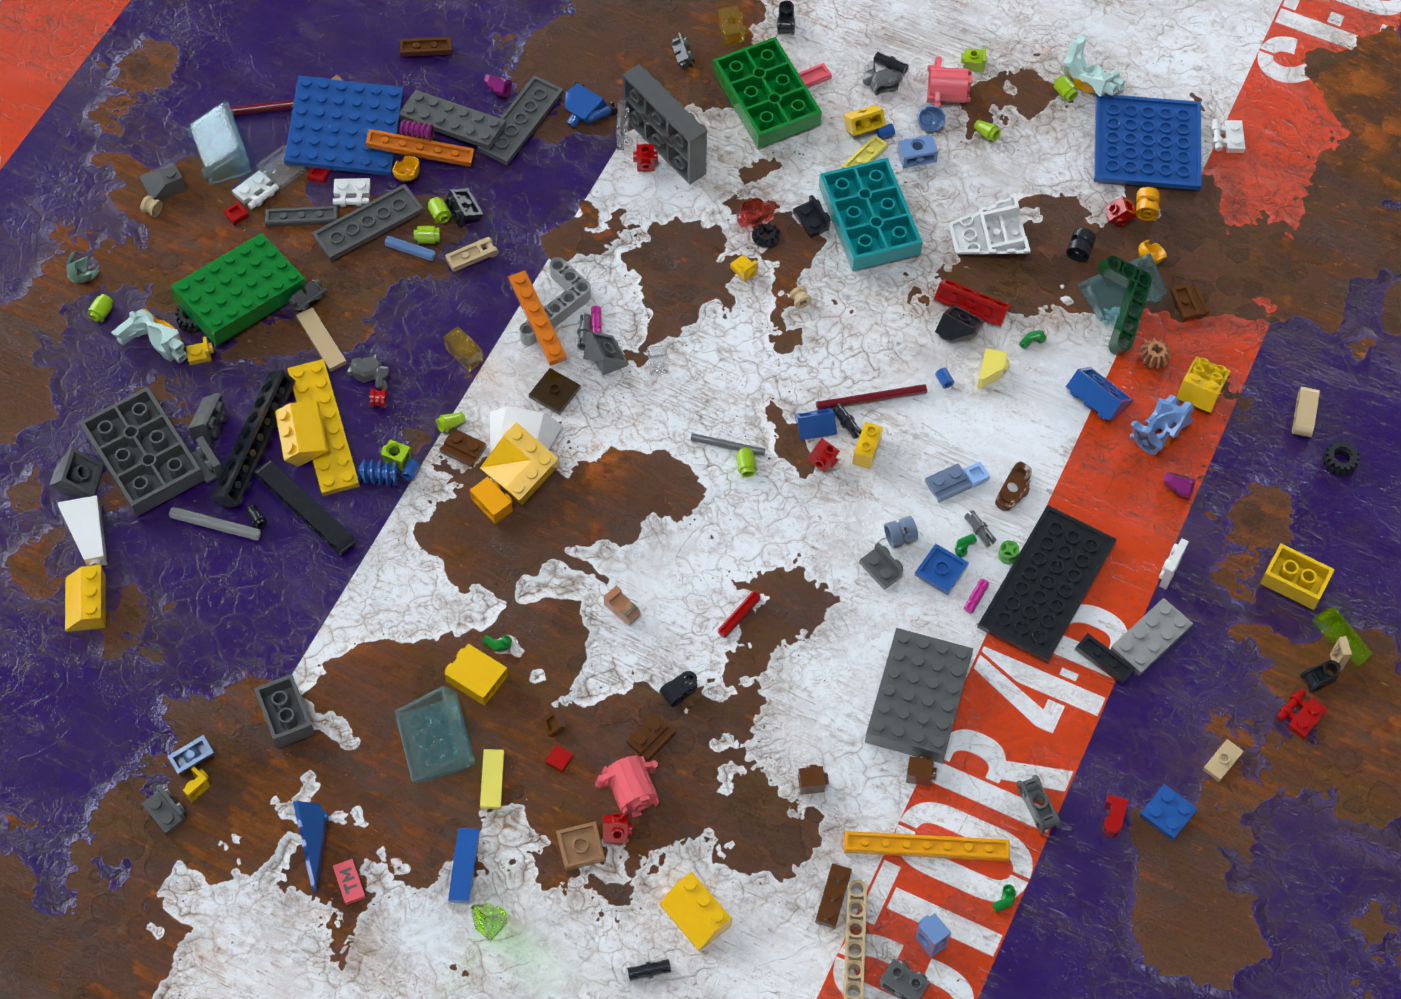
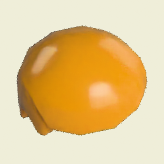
M405 156L402 162L396 161L392 169L394 177L402 182L416 179L420 173L419 160L413 156Z
M1149 240L1144 241L1139 245L1138 251L1141 260L1146 264L1155 266L1167 258L1165 250L1158 243L1150 245Z

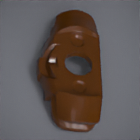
M1021 461L1014 465L997 495L995 505L999 509L1009 511L1023 497L1028 495L1032 469L1029 465ZM1008 483H1015L1018 490L1011 492L1007 487Z

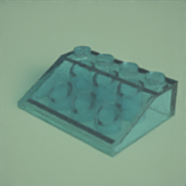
M442 686L395 710L412 783L415 784L459 772L475 764L456 691Z

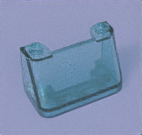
M228 101L218 104L189 124L190 128H187L190 139L194 138L204 165V168H201L204 179L208 178L210 185L251 173L247 154Z
M1151 253L1130 261L1129 263L1148 272L1152 278L1146 302L1151 300L1153 304L1162 300L1161 296L1167 294V291ZM1101 274L1077 284L1079 291L1100 322L1104 320L1106 324L1115 320L1114 316L1119 313L1126 291L1125 287Z

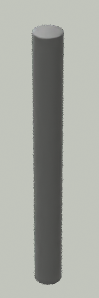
M695 433L691 434V441L738 451L741 448H749L754 451V454L765 455V448Z

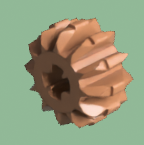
M1155 338L1151 341L1147 340L1140 348L1139 356L1143 360V365L1148 364L1149 369L1152 366L1156 370L1160 366L1164 368L1171 359L1172 351L1171 348H1168V343H1162V339L1156 341Z

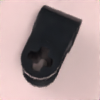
M785 0L779 4L777 33L782 31L794 34V4L791 1Z
M1328 660L1305 670L1300 674V677L1306 681L1309 686V692L1315 693L1323 687L1336 682L1341 672V666L1335 660ZM1326 670H1331L1334 674H1329Z
M685 671L672 681L664 684L659 692L671 707H675L697 690V676L692 671Z

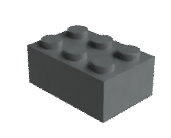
M292 674L254 688L276 749L315 735Z

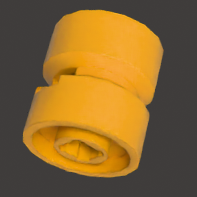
M1143 187L1137 191L1135 212L1138 219L1152 221L1159 216L1160 192L1157 189Z

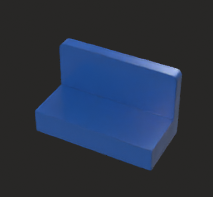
M831 408L794 414L801 440L837 434L835 412Z

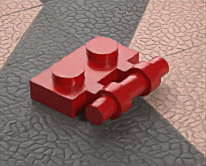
M1299 689L1297 693L1291 695L1290 701L1280 708V713L1276 717L1281 722L1285 718L1290 720L1291 722L1287 728L1304 739L1328 709L1313 697L1308 702L1303 700L1306 691ZM1296 706L1301 709L1297 714L1293 712Z

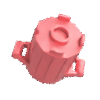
M936 57L934 65H928L927 69L929 77L926 103H934L933 105L940 108V102H970L971 97H969L973 82L972 70L941 67L942 58Z
M637 755L622 758L611 764L608 768L604 766L602 774L596 780L595 786L597 788L610 786L620 811L624 815L631 814L633 818L641 816V810L646 809L653 803L655 806L659 804L656 790L649 777V774L655 772L658 763L655 760L645 762L643 756L639 757Z

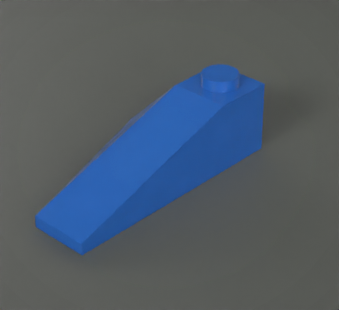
M294 801L297 825L303 837L301 843L306 855L305 861L313 893L318 892L327 832L326 822H329L327 810L322 809L320 803Z

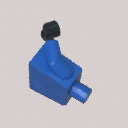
M575 82L574 87L565 93V109L571 115L566 123L573 128L580 121L589 125L591 122L609 114L617 115L619 107L614 108V102H610L609 106H607L603 98L585 88L584 84L580 85L579 82Z

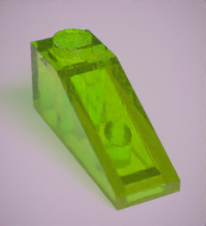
M1325 608L1312 620L1323 635L1334 645L1339 637H1347L1352 652L1350 660L1356 666L1361 665L1373 654L1337 608Z
M491 903L475 904L470 907L475 929L491 942L507 924L506 912L499 906L494 907Z

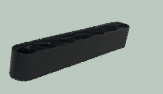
M267 460L253 472L255 477L338 555L342 556L356 544L353 536L272 461Z

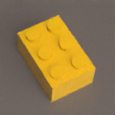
M1280 543L1260 584L1314 610L1335 569Z

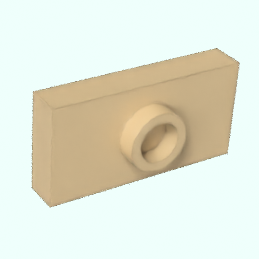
M1346 636L1339 637L1330 653L1331 660L1337 661L1342 671L1352 655Z
M1227 739L1204 766L1203 771L1220 782L1244 751Z

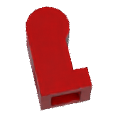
M1108 794L1104 808L1108 809L1109 813L1102 825V832L1106 837L1114 838L1119 834L1128 804L1127 799Z

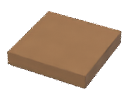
M596 821L556 831L565 871L606 862Z

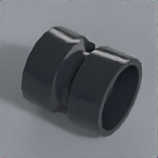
M1086 228L1074 230L1066 251L1070 259L1077 262H1085L1089 259L1096 240V235L1093 231Z

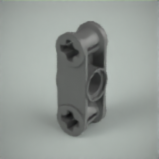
M1035 774L1028 780L1017 781L1018 792L1023 798L1038 832L1042 834L1045 830L1052 827H1060L1059 816L1054 810L1040 778ZM1034 802H1040L1043 806H1037Z

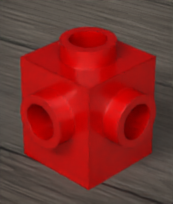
M636 144L637 152H633V162H637V172L655 171V162H658V151H654V144Z
M1124 196L1113 200L1105 206L1107 220L1119 227L1137 216L1133 202Z
M821 438L806 460L825 473L828 467L833 468L839 460L836 456L840 450Z
M622 813L604 815L603 842L615 845L628 843V835H632L633 826L632 823H629V815Z

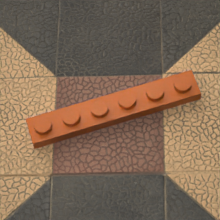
M369 129L366 140L367 148L471 167L474 154L473 148Z
M526 271L508 276L512 289L549 366L567 360V355Z

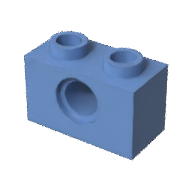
M933 135L904 139L898 142L897 153L902 168L937 162L938 149Z
M202 735L167 757L177 774L181 775L214 755L215 752L206 737Z
M935 913L930 917L928 915L923 917L918 922L915 940L932 958L947 947L951 932Z

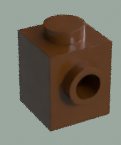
M910 756L906 783L930 786L931 779L935 780L937 768L933 767L934 760L925 756Z
M813 764L806 766V768H798L800 795L825 792V786L829 785L828 773H824L823 766Z

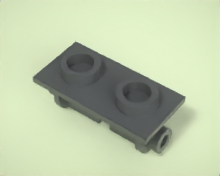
M679 32L680 38H674L671 43L678 66L685 69L687 65L691 64L694 68L693 60L695 57L688 48L691 46L687 37H683Z
M313 279L303 287L307 292L306 294L300 289L291 295L288 301L292 306L295 305L292 310L303 311L310 306L309 303L311 301L320 299L324 295L323 292L328 289L320 287L322 284L319 279Z

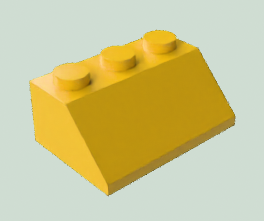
M319 402L289 403L275 411L285 461L299 467L328 452Z
M101 565L80 567L66 577V632L106 628V575Z
M692 871L678 881L659 903L661 908L698 951H701L724 933L732 924L730 915Z

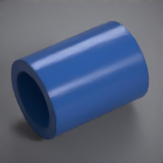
M890 123L876 129V135L881 139L895 135L893 124Z
M941 368L935 373L944 389L954 384V380L947 368Z
M408 459L401 476L406 480L413 481L420 467L419 462Z

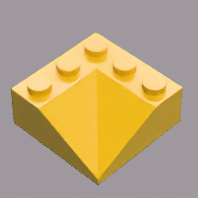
M515 422L500 439L480 469L493 481H496L518 503L523 505L561 463L552 452L520 424Z

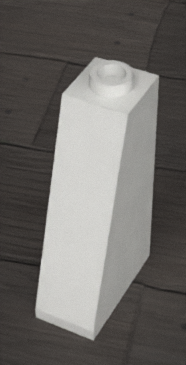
M97 495L58 502V507L86 565H108L101 504Z

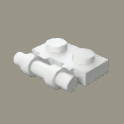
M1218 119L1212 120L1211 132L1214 134L1212 141L1215 150L1221 151L1222 147H1226V153H1244L1245 140L1242 120H1225L1223 126L1219 124Z
M259 170L233 189L232 192L237 199L244 205L247 204L252 210L256 206H261L268 197L274 196L279 187L277 184L272 185L271 180Z
M370 178L334 179L333 205H340V207L356 205L361 207L369 203V198L363 197H370Z

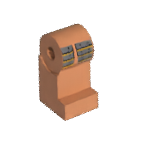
M617 585L604 596V605L627 625H630L641 615L638 607L630 602Z

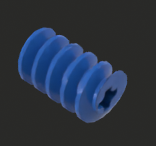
M363 459L358 469V482L360 483L363 479L364 483H368L371 480L372 484H376L378 480L379 484L383 485L386 480L387 485H391L393 482L397 486L399 482V468L396 462H393L392 467L389 466L388 461L382 466L381 460L378 461L377 465H374L373 460L367 465L366 459Z

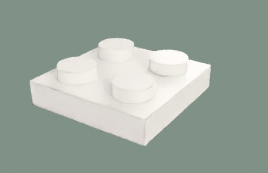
M1181 538L1179 544H1174L1170 556L1166 559L1159 578L1162 579L1159 587L1167 589L1182 560L1189 541Z

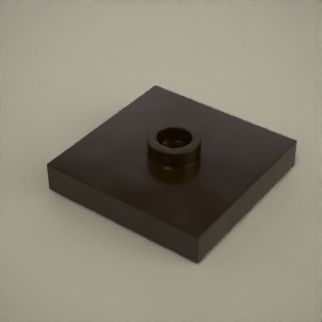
M549 368L529 393V398L560 415L581 389V385Z

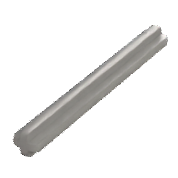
M172 507L169 512L170 518L253 540H259L261 536L260 529L176 507Z

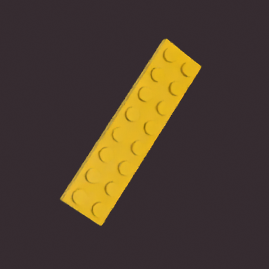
M324 359L287 368L289 375L296 380L293 386L296 402H319L328 452L314 458L313 463L322 496L360 487Z

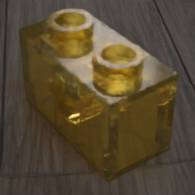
M738 6L717 9V21L724 46L745 43L747 28L742 23L744 22L743 14L739 12Z
M458 326L443 336L445 349L468 371H471L483 362L482 349Z

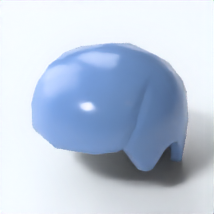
M927 105L919 110L917 123L921 129L928 132L940 130L945 123V114L938 106Z

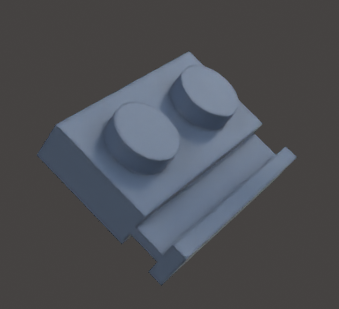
M959 463L925 478V483L937 498L938 503L972 488V483L968 481V477Z

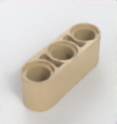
M1300 386L1292 434L1312 437L1320 390Z

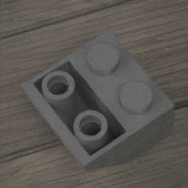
M216 393L202 399L188 427L192 439L203 436L207 443L213 444L215 438H218L222 423L226 422L228 417L221 394Z

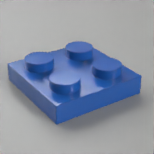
M935 543L916 570L915 576L948 595L968 567L969 562Z
M1163 784L1139 816L1173 841L1198 808Z

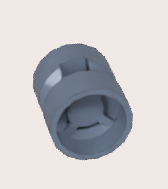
M912 516L901 518L899 522L894 520L884 524L885 536L891 547L903 544L904 540L911 542L918 539L917 526Z

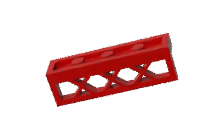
M943 279L939 283L934 300L949 306L954 304L1000 327L1003 325L1005 317L1012 305L948 279Z

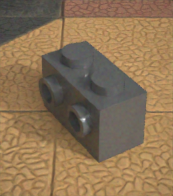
M893 959L880 979L879 987L899 999H922L929 987L930 981L927 980L928 978L923 973L914 972L909 969L905 962Z

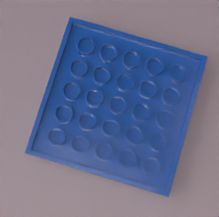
M298 75L284 165L391 176L394 152L367 148L366 140L369 129L397 134L403 87Z
M1096 93L1094 182L1201 190V102L1124 95L1110 96L1108 94L1100 97Z

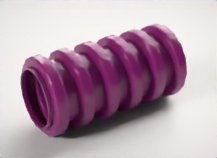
M404 119L400 125L401 135L406 134V136L431 140L434 135V126Z

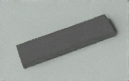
M338 206L265 209L266 227L326 225L338 219Z

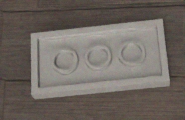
M1163 598L1114 643L1110 650L1135 667V672L1140 676L1192 627L1193 623Z

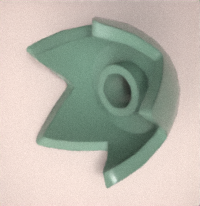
M72 252L67 260V277L76 284L92 280L100 271L99 269L88 271V256L74 262V253Z

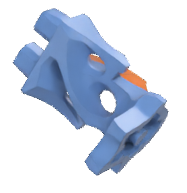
M1171 394L1166 400L1159 398L1154 412L1146 420L1148 426H1144L1136 420L1131 423L1133 433L1130 435V438L1146 453L1156 455L1163 448L1169 446L1172 439L1178 436L1183 427L1193 422L1191 416L1194 411L1193 404L1184 401L1180 407L1178 406L1180 403L1179 399ZM1156 430H1162V433L1155 434Z

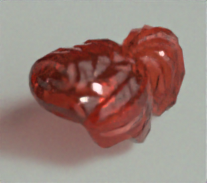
M753 198L742 203L736 215L737 222L741 227H748L760 224L762 221H769L775 209L780 208V206L773 200L764 202L760 198Z

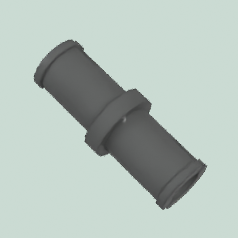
M584 313V318L582 314L580 315V327L577 329V334L579 335L577 347L580 350L585 349L587 333L592 331L590 328L591 315Z
M974 510L970 511L971 516L967 513L964 518L972 526L973 532L979 535L987 547L991 546L989 542L994 544L996 538L988 530V525L981 521Z

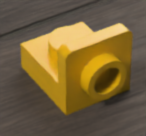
M743 254L730 263V268L743 281H746L757 274L758 262L756 260L751 262Z
M203 337V343L186 346L189 365L212 361L213 345L212 342L208 343L207 337Z
M194 766L191 768V771L196 779L189 781L183 789L186 798L191 803L210 787L207 780L209 776L202 769L198 771Z

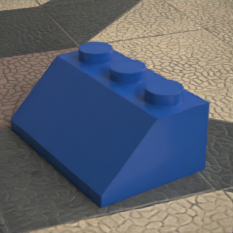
M1092 367L1077 369L1066 385L1072 396L1082 399L1086 407L1095 409L1098 412V416L1106 421L1116 419L1134 401Z

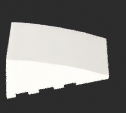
M1016 193L1011 194L1005 200L1000 199L990 207L979 209V212L972 215L971 213L949 223L956 254L1031 253L1027 236H1025Z
M510 406L490 412V453L515 422L520 424L548 450L555 443L557 435L563 429V425L543 412Z

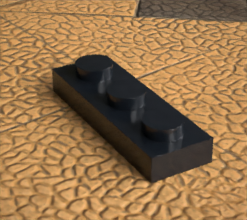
M1089 633L1085 635L1075 648L1078 653L1122 685L1135 672V667Z

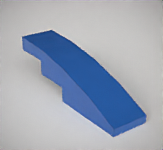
M459 828L448 897L450 903L470 904L480 829Z

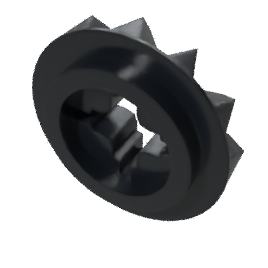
M761 222L752 231L754 243L763 248L775 246L781 237L780 229H777L776 224L771 225L769 222L767 224ZM764 231L767 232V234H769V239L768 237H766V235H763Z

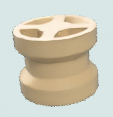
M147 195L141 202L140 210L144 213H149L152 217H157L162 210L163 203Z
M798 286L789 294L790 298L794 300L795 307L798 309L808 306L812 301L811 296L807 294L805 286Z

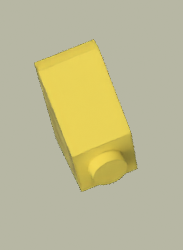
M985 348L977 389H982L1002 378L1003 371L1008 370L1010 361L1006 360L1007 352Z

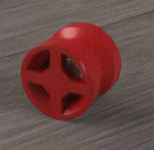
M371 388L369 397L370 407L377 405L381 408H386L388 399L387 389L377 391L375 388Z

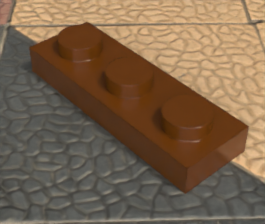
M451 36L399 39L400 57L452 54Z
M832 863L815 920L816 924L833 929L836 928L852 872L851 868Z

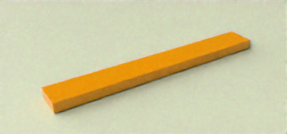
M845 831L844 853L1009 862L1010 840Z

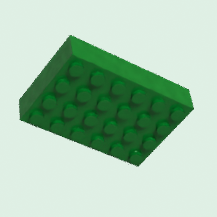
M776 37L713 59V74L757 148L821 125L822 111Z
M260 233L171 285L172 298L178 306L217 346L287 304L290 296L298 290L302 289L305 293L306 291L303 287L306 285V280L284 255Z

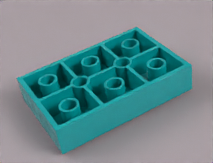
M888 158L820 174L819 188L852 271L921 255L922 239Z

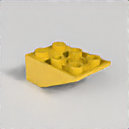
M1196 356L1182 381L1176 397L1183 402H1191L1193 406L1211 413L1231 370Z

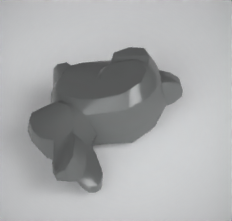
M870 61L864 67L866 73L863 77V83L866 86L871 85L876 96L887 91L893 92L898 90L899 82L903 78L902 74H897L890 69L876 72L874 61Z
M375 354L372 357L363 359H352L351 367L347 370L348 376H353L356 380L364 383L375 379L378 389H387L386 380L390 374V369L387 366H382L378 355Z

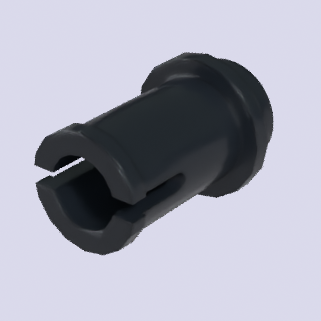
M256 505L247 507L245 512L250 517L252 526L257 529L264 528L267 524L266 517L261 515Z

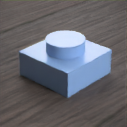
M981 461L964 468V472L968 477V481L972 483V487L988 481L990 478Z

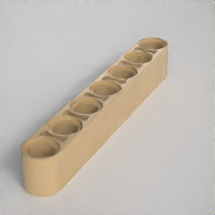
M860 879L852 880L847 890L843 999H863L867 886ZM857 888L860 889L862 893L856 895L851 890ZM857 908L861 911V914L855 915L851 910ZM856 928L860 930L861 933L859 935H853L850 932V930ZM851 949H857L859 950L860 954L852 955L849 951ZM856 969L859 975L852 976L849 970ZM856 990L859 995L852 997L848 994V991Z

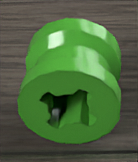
M1011 540L1004 541L998 553L999 560L1004 564H1013L1019 554L1018 544Z

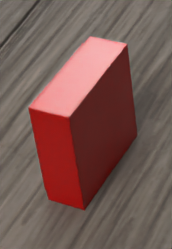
M311 168L307 179L324 185L331 170Z
M239 202L223 211L224 215L234 226L249 217L248 212Z
M555 745L546 758L545 764L563 773L573 758V754Z

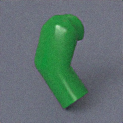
M1042 330L1029 332L1019 342L1021 348L1026 349L1034 340L1043 343L1047 336Z
M973 533L957 540L955 553L958 557L967 555L968 545L977 542Z
M486 635L482 640L484 645L495 652L507 650L512 645V638L508 635H505L500 640H495Z
M1006 884L1003 887L1001 900L991 904L995 913L1007 909L1014 904L1016 891L1013 885Z

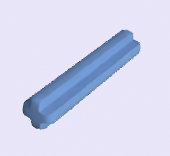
M387 236L384 242L387 247L433 261L436 257L434 250L391 236Z

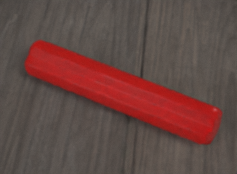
M752 591L718 628V634L723 638L727 637L758 603L760 595Z

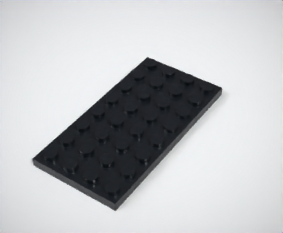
M1047 505L978 623L977 628L1048 664L1117 539Z

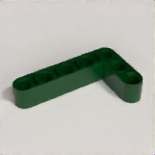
M1110 255L1098 264V271L1102 276L1126 288L1109 342L1110 352L1114 355H1120L1129 350L1133 345L1152 278L1148 272L1115 255Z

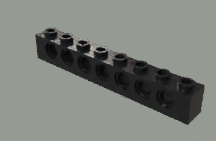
M284 370L268 373L210 498L222 508L238 506L276 425L275 411L284 407L296 382Z

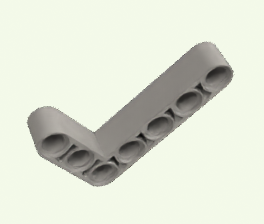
M559 257L550 261V275L565 291L543 307L553 329L591 299L590 283L564 259ZM526 320L519 328L520 340L522 344L530 346L535 344L537 339L528 320Z

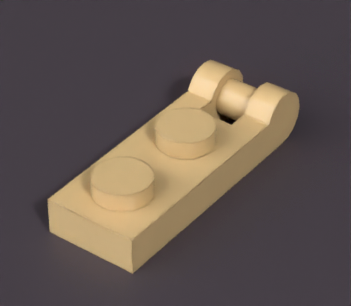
M486 237L446 254L445 259L452 271L456 272L488 257L493 258L499 254L497 247L493 246L492 239Z

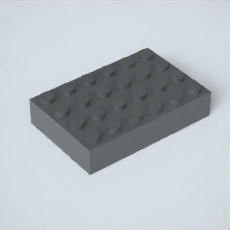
M640 64L622 74L624 120L648 144H654V150L658 151V154L689 185L706 175V127L700 124L692 113L685 110L682 103L677 102L671 92L666 91L657 79L655 80L650 72Z
M148 387L80 422L84 434L136 517L204 481L200 467Z
M896 628L867 728L865 743L915 757L925 756L934 760V762L943 764L974 648Z

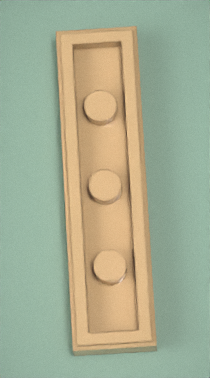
M313 307L296 315L297 320L321 358L324 359L330 372L347 364L344 356Z

